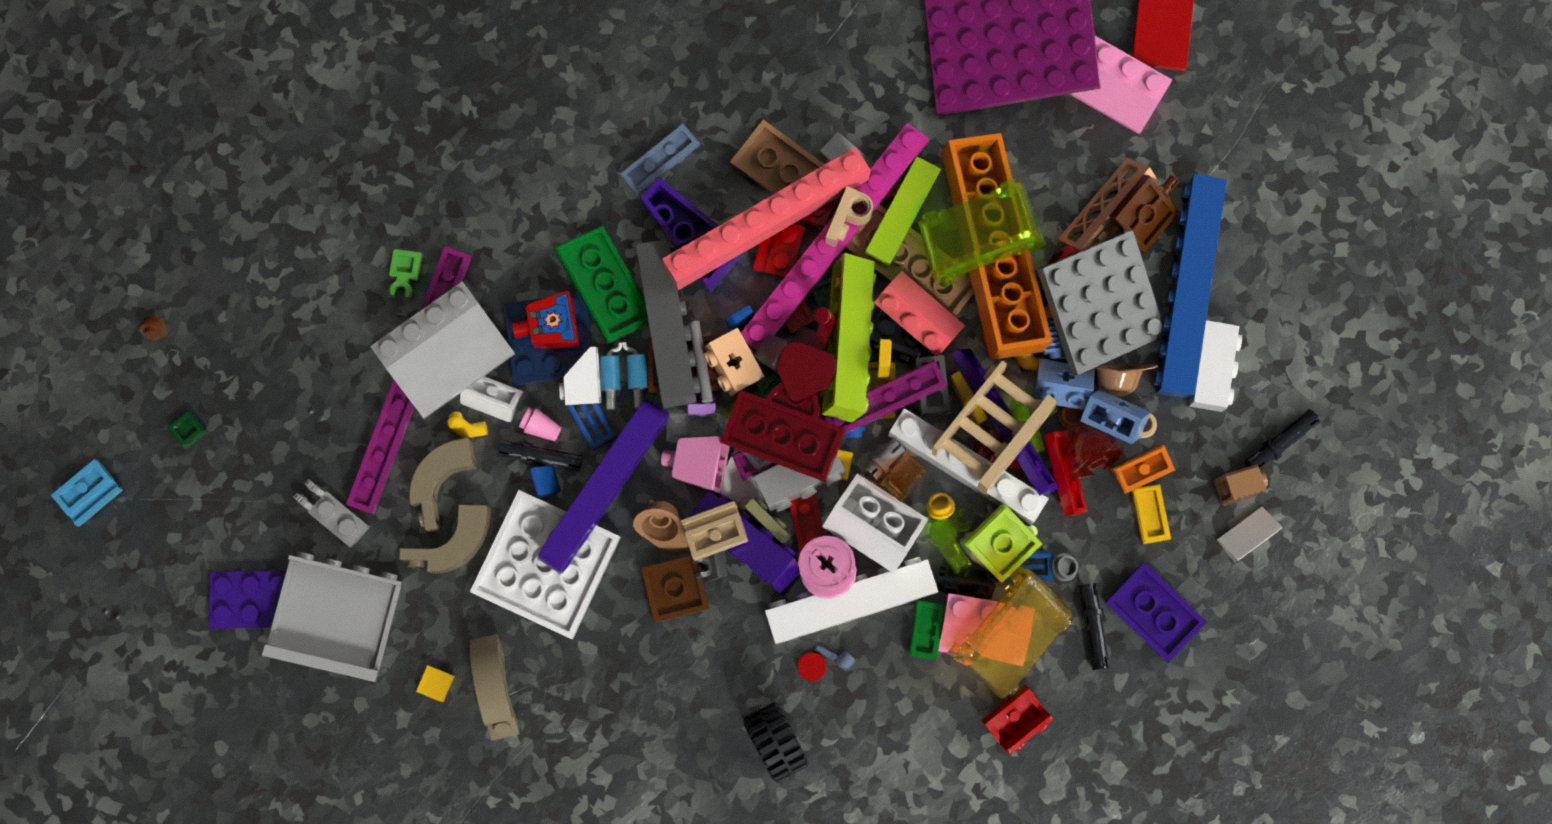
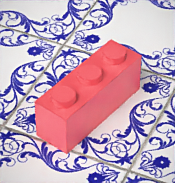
M903 271L898 274L874 302L935 356H939L965 326Z

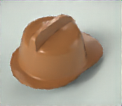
M1158 364L1099 365L1095 367L1097 369L1098 390L1100 389L1117 397L1126 396L1137 388L1142 371L1156 368Z
M649 500L646 503L645 509L634 518L633 526L636 532L667 553L685 554L690 551L685 530L676 507L666 501L655 502Z

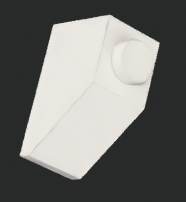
M590 347L564 376V383L559 384L560 399L565 400V405L602 403L598 347Z

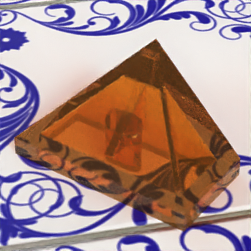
M907 452L878 484L899 502H902L928 470Z

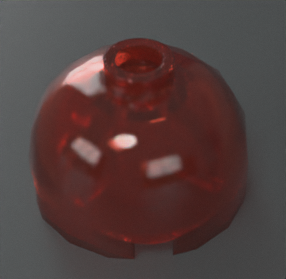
M1086 426L1073 432V437L1065 448L1066 464L1075 479H1084L1095 475L1091 470L1103 466V470H1106L1117 462L1123 454L1122 448L1114 436L1097 428H1087Z

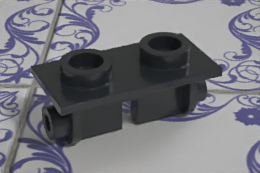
M951 565L939 567L938 591L945 594H960L973 598L992 600L996 587V577L990 571L971 569L970 577L967 578L964 577V567Z

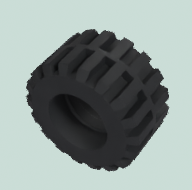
M773 702L744 717L746 731L770 777L778 783L808 766V759L781 707L777 703Z

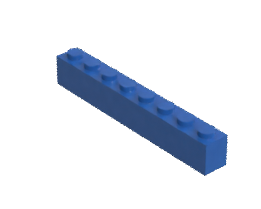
M1194 174L1189 182H1185L1182 198L1186 199L1185 209L1181 208L1178 218V224L1182 225L1181 235L1177 234L1174 244V251H1178L1177 262H1172L1170 278H1174L1173 288L1168 289L1166 304L1170 305L1169 315H1164L1162 331H1165L1166 335L1165 341L1160 342L1158 349V358H1162L1160 369H1156L1154 375V385L1158 386L1157 394L1190 399L1195 395L1227 179Z

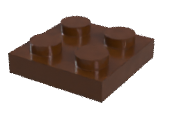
M692 555L641 568L654 623L710 610L702 578L698 579L695 577V574L700 573L699 563L692 562Z

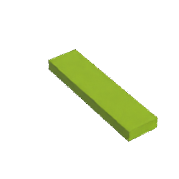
M916 157L865 254L888 266L891 265L941 172V168Z

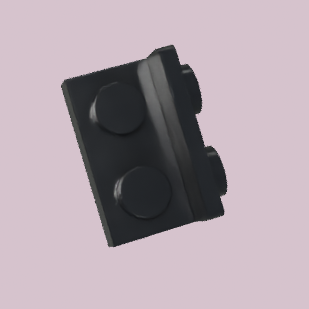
M879 311L870 335L869 344L871 349L879 353L880 339H889L892 341L891 353L897 355L896 359L909 365L912 362L916 363V358L921 357L925 346L888 314Z

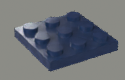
M578 293L571 294L580 343L579 348H535L531 342V336L515 338L512 322L528 319L526 305L544 298L504 303L508 344L515 353L510 358L513 384L515 386L564 379V376L590 347H593L589 312Z

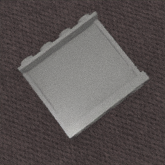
M298 551L296 556L289 555V564L268 642L264 646L262 656L377 682L402 582L397 581L398 575L381 571L379 577L369 574V568L353 565L352 570L341 568L342 562L325 558L324 563L313 561L314 555Z

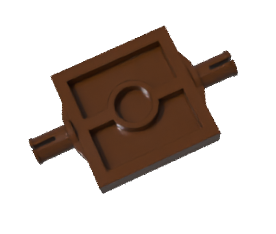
M1143 174L1109 215L1118 226L1120 233L1133 230L1139 251L1142 253L1147 252L1179 213L1172 204L1169 195L1179 183L1178 179L1172 175L1160 187L1151 176Z

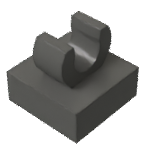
M723 551L697 561L692 560L693 563L699 562L702 566L703 572L695 574V577L698 579L704 578V581L708 582L728 576Z

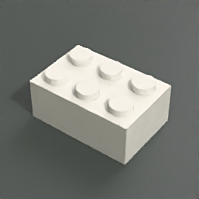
M857 473L822 527L892 573H895L929 519Z

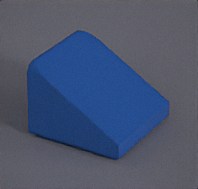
M747 305L726 316L725 320L730 331L738 328L741 333L755 315L750 305Z
M553 467L531 468L530 474L538 496L545 498L561 492Z

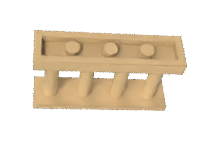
M1003 360L997 367L992 365L983 377L986 380L948 429L945 432L941 429L931 442L934 445L932 455L937 457L941 450L945 449L978 474L977 478L980 481L977 489L985 495L1051 414L1057 403V400L1050 395H1047L1043 401L1040 399L1036 401L1005 378L1002 374L1005 372L1007 363ZM994 384L1029 409L1031 417L1026 423L1022 420L1020 422L985 397ZM977 405L1012 431L1011 434L1015 437L1009 444L1005 442L1003 444L968 419ZM960 427L995 452L994 456L997 459L992 466L988 464L983 465L950 440Z

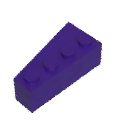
M659 177L641 197L643 207L676 250L719 226ZM745 252L698 279L709 294L714 291Z
M709 491L688 518L731 501L721 493L716 497ZM740 510L739 515L741 516L748 542L729 548L727 551L741 563L748 565V568L764 582L768 581L775 591L784 597L801 576L798 562L793 558L796 553L784 543L779 547L772 541L774 535L762 526L759 530L751 524L753 519Z

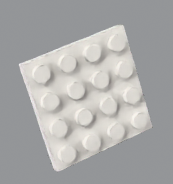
M518 490L470 592L573 640L621 537L596 525L564 573L559 574L538 560L537 557L566 514V511Z

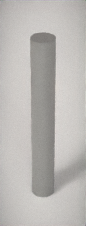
M692 321L689 323L701 398L703 403H709L713 401L707 362L704 357L705 350L700 322Z

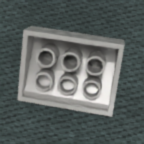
M463 281L370 346L424 419L515 355L512 348Z

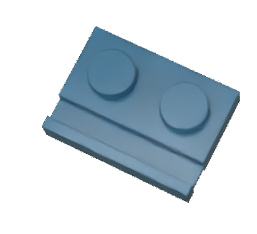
M94 459L51 496L66 515L73 520V523L80 527L121 493L123 489L117 485L114 478L100 461Z

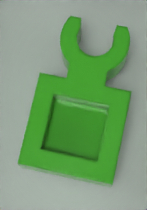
M393 249L389 276L396 278V281L390 287L392 297L397 296L398 289L405 288V298L411 299L413 290L410 286V280H419L423 256L421 252Z

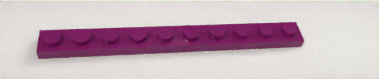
M444 246L420 311L464 280L472 259L471 255ZM395 380L392 382L346 502L348 506L373 515L377 509L415 406Z

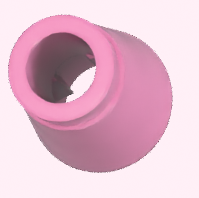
M528 407L519 425L520 428L524 429V433L554 442L562 429L561 426L536 408L534 410Z

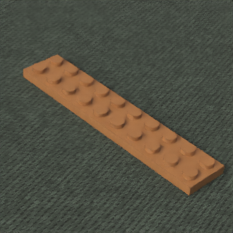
M762 120L730 161V165L771 195L825 165L765 120ZM842 196L833 200L835 201V205L833 207L828 222L835 215L837 208L840 204V201L842 199ZM878 205L872 213L869 222L860 228L845 247V250L854 256L875 261L874 271L890 283L903 271L951 314L957 317L974 294L969 270L911 227L890 266L865 254L887 212L885 208ZM813 225V226L816 227L818 230H820V231L823 230V228H820V227H818V226Z

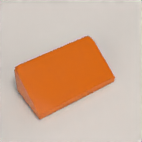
M1162 444L1153 446L1109 467L1124 494L1175 471L1167 450Z

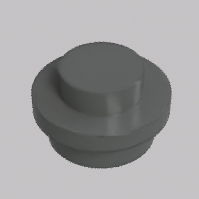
M1058 554L1051 561V573L1059 581H1070L1078 572V563L1070 554Z

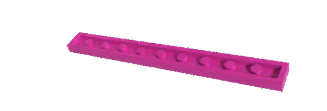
M909 123L904 126L870 169L869 180L855 188L857 191L870 197L873 203L872 213L929 142L928 137ZM861 204L852 207V211L858 215L864 214L867 211L866 207ZM834 216L831 218L741 332L750 348L757 351L769 333L774 336L777 335L863 225L858 226L846 222V225H849V229L844 241L839 240L836 247L825 243L826 235Z

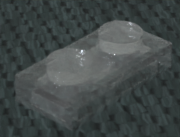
M669 413L667 442L678 443L680 438L723 436V414H710L709 416L699 417L695 414Z

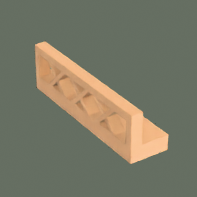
M1126 158L1058 238L1059 242L1064 246L1071 245L1077 251H1081L1120 233L1119 228L1109 215L1143 174L1151 176L1158 186L1160 185L1151 168ZM1130 168L1136 171L1132 177L1123 179ZM1118 190L1115 197L1106 200L1110 192ZM1101 210L1097 218L1089 220L1093 212ZM1083 231L1082 236L1076 242L1071 240L1075 233Z

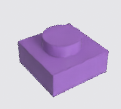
M712 392V402L703 403L701 393H695L697 403L687 404L688 415L695 414L699 417H705L710 414H716V392Z

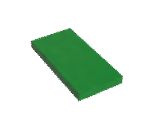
M603 225L554 248L556 256L606 344L649 324L645 298Z

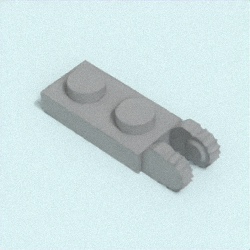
M308 479L304 484L310 491L320 496V499L313 505L303 494L298 492L293 498L308 509V513L347 546L353 548L370 526L331 493L325 492Z

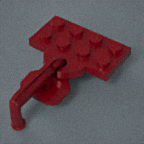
M820 307L814 313V318L820 325L812 346L800 342H791L784 347L777 364V371L783 383L773 388L766 399L742 390L739 391L720 443L827 482L846 429L820 419L822 407L820 398L816 393L830 386L836 371L835 358L830 353L825 352L836 316L827 308Z

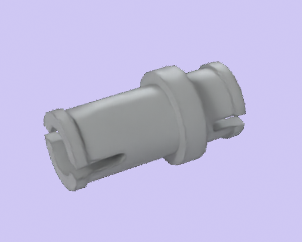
M891 439L877 456L873 455L869 459L870 463L863 468L867 474L871 473L869 476L873 480L877 481L882 473L886 474L889 471L888 467L905 452L903 446L899 447L900 443L895 439Z

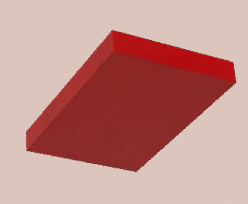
M1138 0L1132 57L1151 68L1185 72L1187 69L1194 0Z

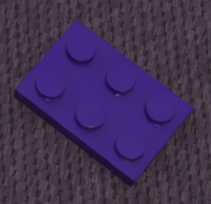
M1145 562L1104 603L1166 663H1169L1207 623Z
M287 570L210 572L209 629L271 628Z

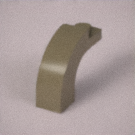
M469 438L450 441L437 447L422 460L413 475L410 486V505L414 507L422 506V510L418 511L421 527H425V530L430 533L441 531L437 495L442 483L454 473L477 469L473 441Z
M459 505L457 529L453 537L446 544L434 549L400 548L399 560L408 562V567H424L425 562H427V572L432 574L449 572L463 566L479 552L487 538L491 521V508L486 505Z
M498 634L470 640V661L475 692L484 726L487 725L491 740L520 734L519 724L507 687L505 656Z

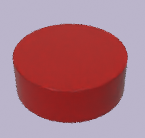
M817 653L803 655L798 663L799 674L808 681L819 680L826 671L824 658Z

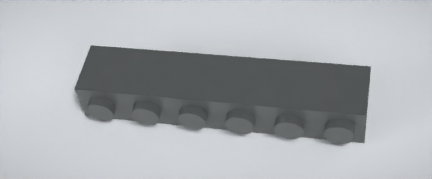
M669 239L636 244L663 408L697 403L695 393H701L698 376L692 377L691 367H696L693 350L688 351L686 341L692 340L689 324L683 325L682 316L687 315L685 299H679L677 288L666 272L662 260L664 257L675 252L676 248H670Z

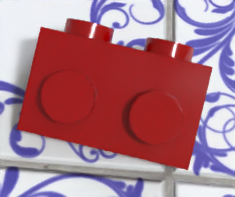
M1024 685L981 721L997 743L1008 754H1011L1021 749L1025 742L1036 733L1042 732L1053 720V717L1043 708L1030 688Z

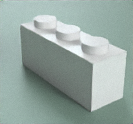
M1206 320L1195 395L1190 398V407L1223 412L1228 408V405H1232L1234 389H1231L1232 378H1236L1238 371V362L1235 361L1236 351H1240L1242 344V335L1238 334L1240 326Z

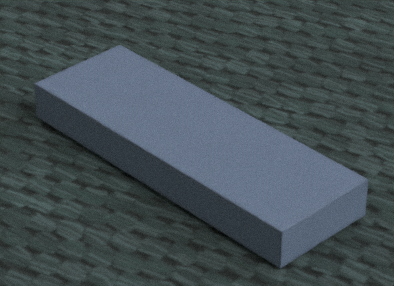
M681 123L619 174L638 196L651 186L658 177L661 178L700 146V142Z

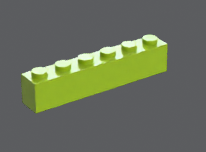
M844 253L832 264L829 310L836 316V321L827 343L826 352L835 358L836 371L830 386L823 390L822 415L854 422L868 408L866 391L870 381L868 361L870 360L872 350L869 347V342L873 330L871 311L875 302L872 294L876 273H874L875 261Z

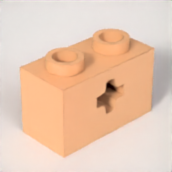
M738 328L715 339L704 347L706 362L711 368H715L719 375L717 379L720 387L724 392L728 391L730 397L765 377ZM735 360L736 366L729 367L727 365L728 361Z

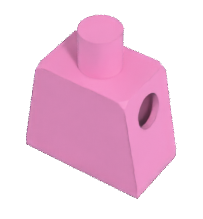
M719 436L680 438L676 451H663L661 464L662 466L673 467L672 477L679 481L715 493H721L730 446L720 443L722 437Z

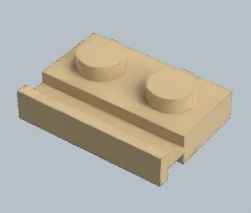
M735 501L681 520L692 558L695 561L748 542Z

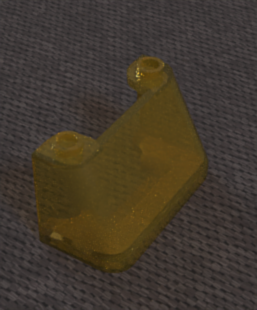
M1018 567L1009 576L1013 580V586L1007 585L1004 588L1006 593L972 635L967 634L964 637L968 642H964L961 646L955 643L946 653L1000 699L1006 696L1010 698L1019 689L1018 683L1059 632L1065 631L1073 621L1071 618L1072 610L1035 573L1023 567Z

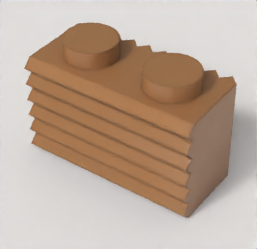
M1253 465L1224 474L1215 479L1214 484L1221 505L1227 506L1265 492L1268 480L1265 472L1260 470L1258 465Z

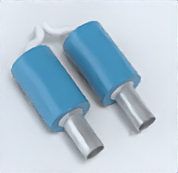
M626 342L618 343V347L611 349L607 356L599 357L601 391L606 392V410L616 409L615 391L621 390L619 356L611 355L620 351L622 346L626 351L634 353V355L626 356L628 390H633L635 409H638L644 401L643 390L648 389L647 355L638 354L636 349L627 347Z

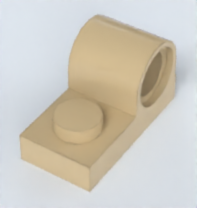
M846 187L827 232L826 244L836 247L839 240L844 241L849 229V225H846V222L858 226L869 222L873 210V203L869 196L851 187ZM861 204L866 207L867 211L864 214L858 215L852 211V207Z

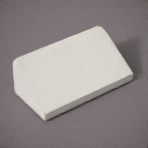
M484 376L461 392L460 403L501 420L511 422L523 391Z
M1260 507L1218 538L1217 541L1232 561L1237 562L1281 530L1282 526L1263 507Z

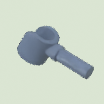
M819 645L816 647L815 652L831 659L843 670L850 669L856 662L845 650L838 657L835 653Z

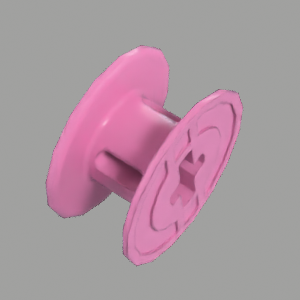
M822 536L814 538L800 552L798 566L802 583L815 596L827 599L839 597L847 592L855 582L857 569L853 551L846 542L838 537ZM821 561L824 562L828 567L830 564H832L834 573H832L828 568L823 570Z

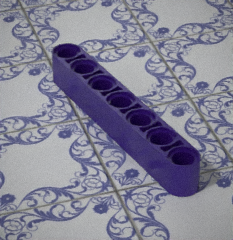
M648 399L642 402L542 547L537 557L538 560L559 574L564 573L670 417L668 412Z

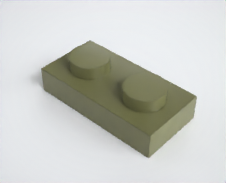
M743 497L739 501L737 506L753 519V523L759 529L762 526L774 535L772 540L774 543L779 545L785 544L791 538L785 531L786 525L777 517L772 518L766 512L767 506L756 497L754 499Z

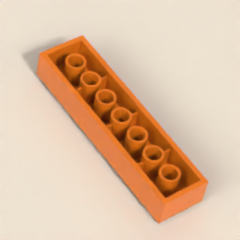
M997 133L948 140L941 155L990 360L1043 352L1052 343L1002 134Z

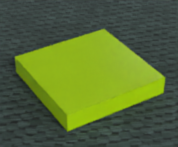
M1004 503L963 541L965 546L1001 583L1042 545L1039 539Z

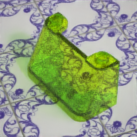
M1015 179L1008 180L1000 184V188L942 212L931 211L922 215V220L918 225L935 283L941 287H946L956 283L954 279L956 274L959 277H964L966 272L1015 253L1018 255L1023 254L1022 248L1024 250L1032 248L1033 252L1047 247L1023 183H1016Z

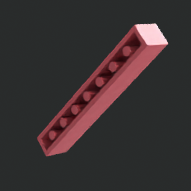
M854 147L662 259L664 268L677 290H680L842 196L847 186L854 189L868 181L871 170L857 147Z

